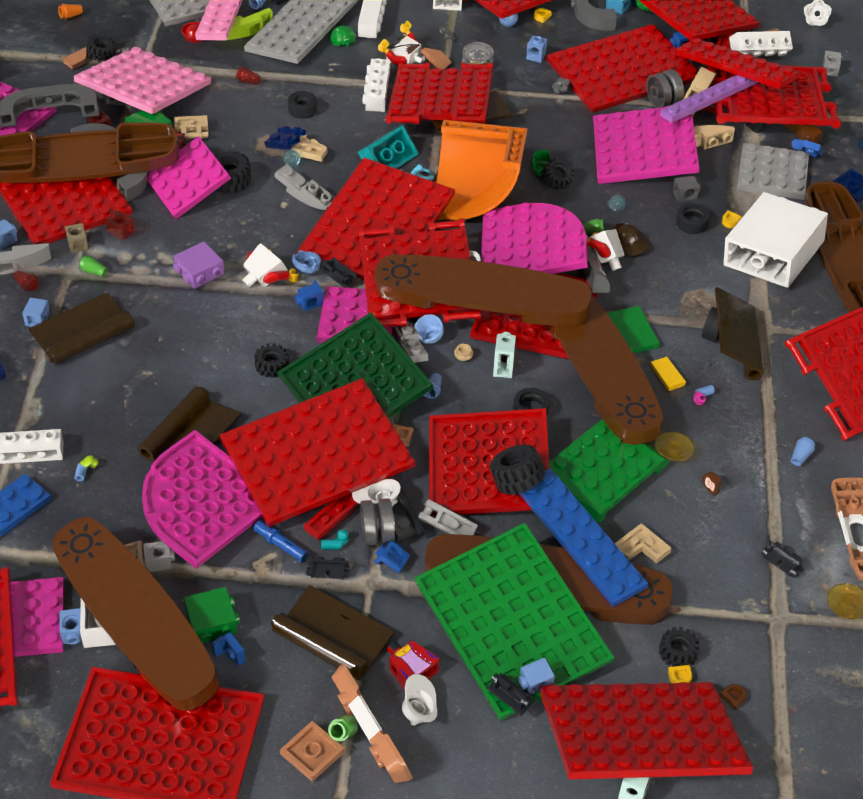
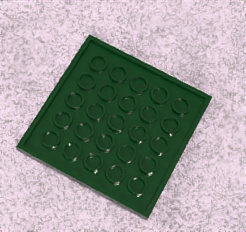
M372 312L277 372L279 378L299 403L363 378L387 418L434 388L430 380Z

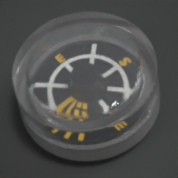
M473 42L464 46L462 62H466V64L493 63L494 50L490 45L482 42Z

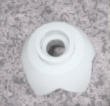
M814 0L811 4L804 7L806 22L812 26L825 25L831 14V7L825 4L823 0ZM820 11L821 14L820 16H815L814 13Z

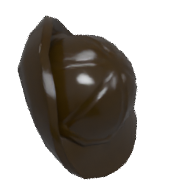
M617 223L610 229H616L624 257L641 254L651 247L650 241L633 225Z

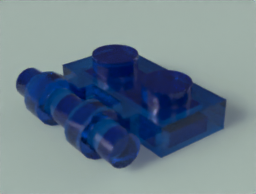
M279 127L277 129L278 133L271 134L264 143L266 148L291 150L301 141L299 137L306 135V130L301 129V127Z

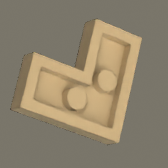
M642 523L615 543L628 560H631L642 551L657 564L671 553V547Z

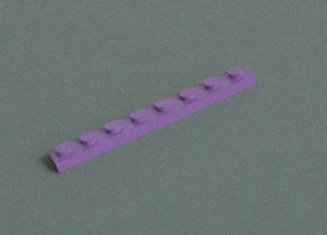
M735 75L662 109L660 116L673 123L758 82Z

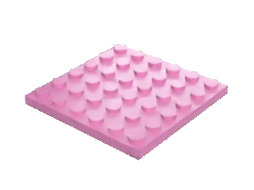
M133 47L129 51L122 52L111 59L74 75V82L154 114L211 84V78L204 73H198L191 68L168 61L164 57H158L151 52L143 51L139 47Z

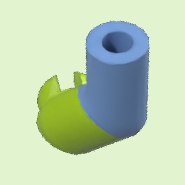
M91 455L85 457L77 465L74 479L76 481H83L87 468H95L98 465V459Z

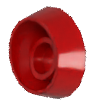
M190 22L182 27L181 32L188 42L197 43L203 41L196 40L195 36L200 22Z

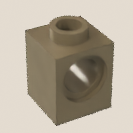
M83 224L65 226L70 252L75 253L88 250Z

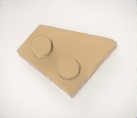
M302 132L291 147L290 155L322 162L327 154L328 147L318 143L315 139L309 140L306 138V134Z

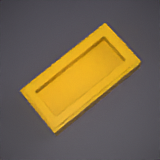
M668 357L651 361L650 367L668 391L685 386L686 381Z

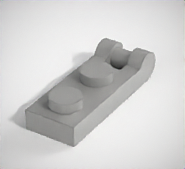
M428 499L424 504L425 509L418 515V519L447 534L473 535L478 527L477 524ZM432 511L438 512L436 518L430 516Z

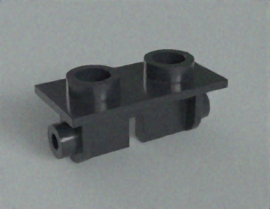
M334 257L331 260H323L321 263L324 269L323 272L344 288H350L357 277V274Z
M768 540L769 549L765 547L761 552L764 555V559L774 566L779 561H782L779 569L790 577L796 578L800 573L798 569L804 571L803 560L794 553L791 555L785 551L786 548L781 543H774Z
M314 556L312 559H307L308 566L311 567H307L306 575L310 576V578L325 579L326 571H330L329 579L344 580V578L349 577V570L345 568H350L349 561H345V558L335 557L333 560H325L324 557Z
M496 673L491 679L492 683L487 688L489 692L520 716L535 701L532 696L502 673L499 675Z

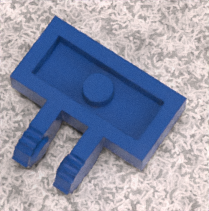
M794 139L791 146H793L794 150H805L809 156L814 158L817 156L821 157L823 154V149L819 144L807 140Z

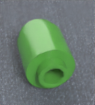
M343 715L330 723L329 735L336 741H344L356 734L358 723L353 716Z

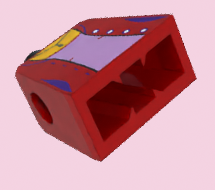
M394 641L387 648V651L391 654L389 669L404 691L405 683L409 676L420 674L430 679L439 672L440 659L414 641H410L403 647Z

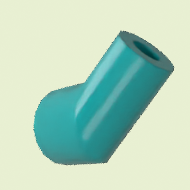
M345 529L339 530L338 536L334 540L322 539L321 550L341 549L349 541L348 531Z

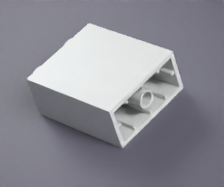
M763 192L726 237L724 266L789 288L825 241L828 213Z

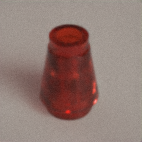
M239 67L236 79L239 82L258 85L260 75L246 67Z
M20 270L14 273V280L24 290L34 291L38 288L39 280L36 275Z

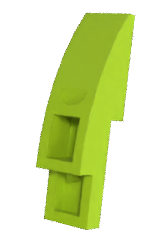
M267 8L245 18H242L240 15L237 16L227 40L256 35L273 18L272 10Z

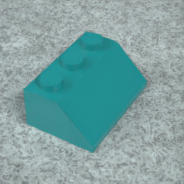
M403 125L391 130L358 151L362 160L367 158L396 169L419 154Z

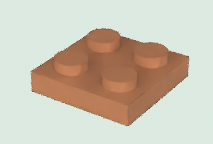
M313 721L280 749V755L312 782L345 753V748L332 739L328 733Z

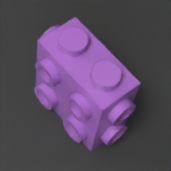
M205 242L174 255V270L176 273H180L187 284L189 283L194 289L225 274L223 260Z

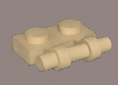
M207 115L174 117L175 132L178 140L187 141V139H195L198 136L201 139L209 138Z

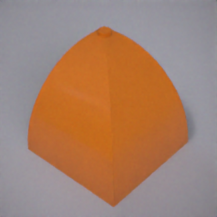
M443 120L436 183L455 189V195L438 220L469 219L482 215L498 206L509 195L520 172L528 128Z

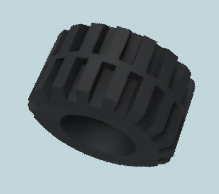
M222 151V153L215 154V158L231 177L230 180L216 189V191L233 194L234 192L238 193L241 190H245L246 186H249L251 182L249 158L237 151Z
M527 444L515 445L501 451L491 460V465L489 466L498 490L507 495L530 490L537 486L545 476V468L537 449Z

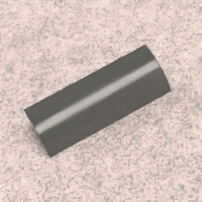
M587 244L588 267L581 270L592 293H609V281L594 249Z

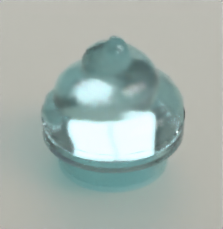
M288 150L284 154L283 160L285 164L294 167L299 164L300 156L297 151Z
M619 194L613 195L607 201L608 206L613 211H620L625 208V198Z

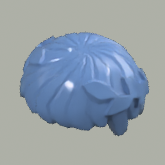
M300 250L299 254H293L292 262L301 273L311 274L320 268L321 258L315 252H303V250Z

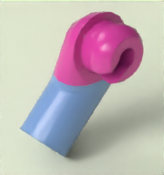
M713 385L695 390L693 396L695 404H704L706 396L715 393Z

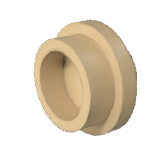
M459 344L454 351V355L458 360L467 361L472 358L473 350L468 344Z

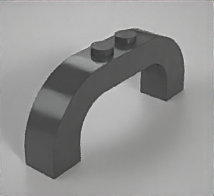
M571 0V8H574L575 16L582 24L596 30L615 31L617 20L615 9L595 8L590 5L588 0Z
M62 84L16 91L6 96L0 102V127L16 126L18 116L25 111L64 105L80 107L83 118L100 116L96 93L91 88L79 84Z
M98 123L83 124L70 129L71 133L116 130L114 127ZM148 171L128 174L117 179V189L126 201L136 198L145 190L148 183Z

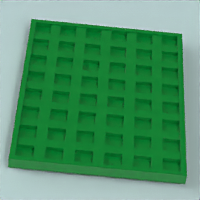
M525 523L414 578L416 585L499 721L512 716L516 712L487 690L488 686L492 683V677L496 673L498 675L502 673L522 689L518 680L521 667L545 658L555 676L554 685H570L614 661V656ZM540 691L530 695L535 699L534 703L542 700Z

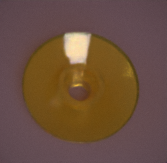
M662 433L655 442V447L659 454L669 460L684 461L689 459L694 453L693 442L681 433Z
M842 583L833 586L829 590L827 603L836 615L845 619H859L863 617V590L860 587Z

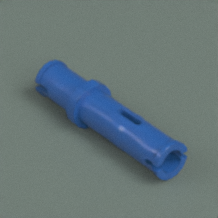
M262 520L255 524L254 532L266 538L269 544H275L301 563L308 558L309 551L282 535L277 528L268 527Z

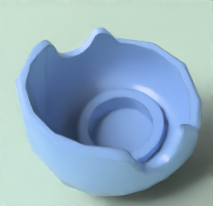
M433 314L422 316L415 324L419 340L425 344L436 343L444 333L440 318Z

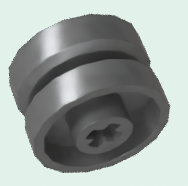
M669 69L661 73L652 74L647 78L646 89L648 98L655 108L673 105L683 100V82L675 70Z
M390 498L378 500L377 512H375V506L371 500L360 501L361 524L365 546L376 545L378 532L383 544H388L390 541L394 542L395 520Z

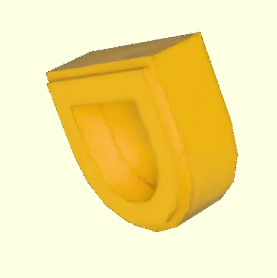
M538 8L534 11V19L541 23H544L552 16V12L544 8Z
M727 210L723 215L722 224L727 228H734L742 219V216Z
M690 665L668 667L671 683H691L692 672Z

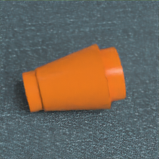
M62 4V6L58 7L59 16L64 19L74 17L83 12L81 5Z

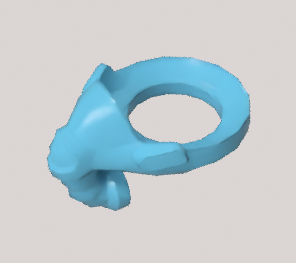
M420 164L410 173L430 181L434 179V174L429 169L423 168ZM426 171L430 176H423L419 172Z

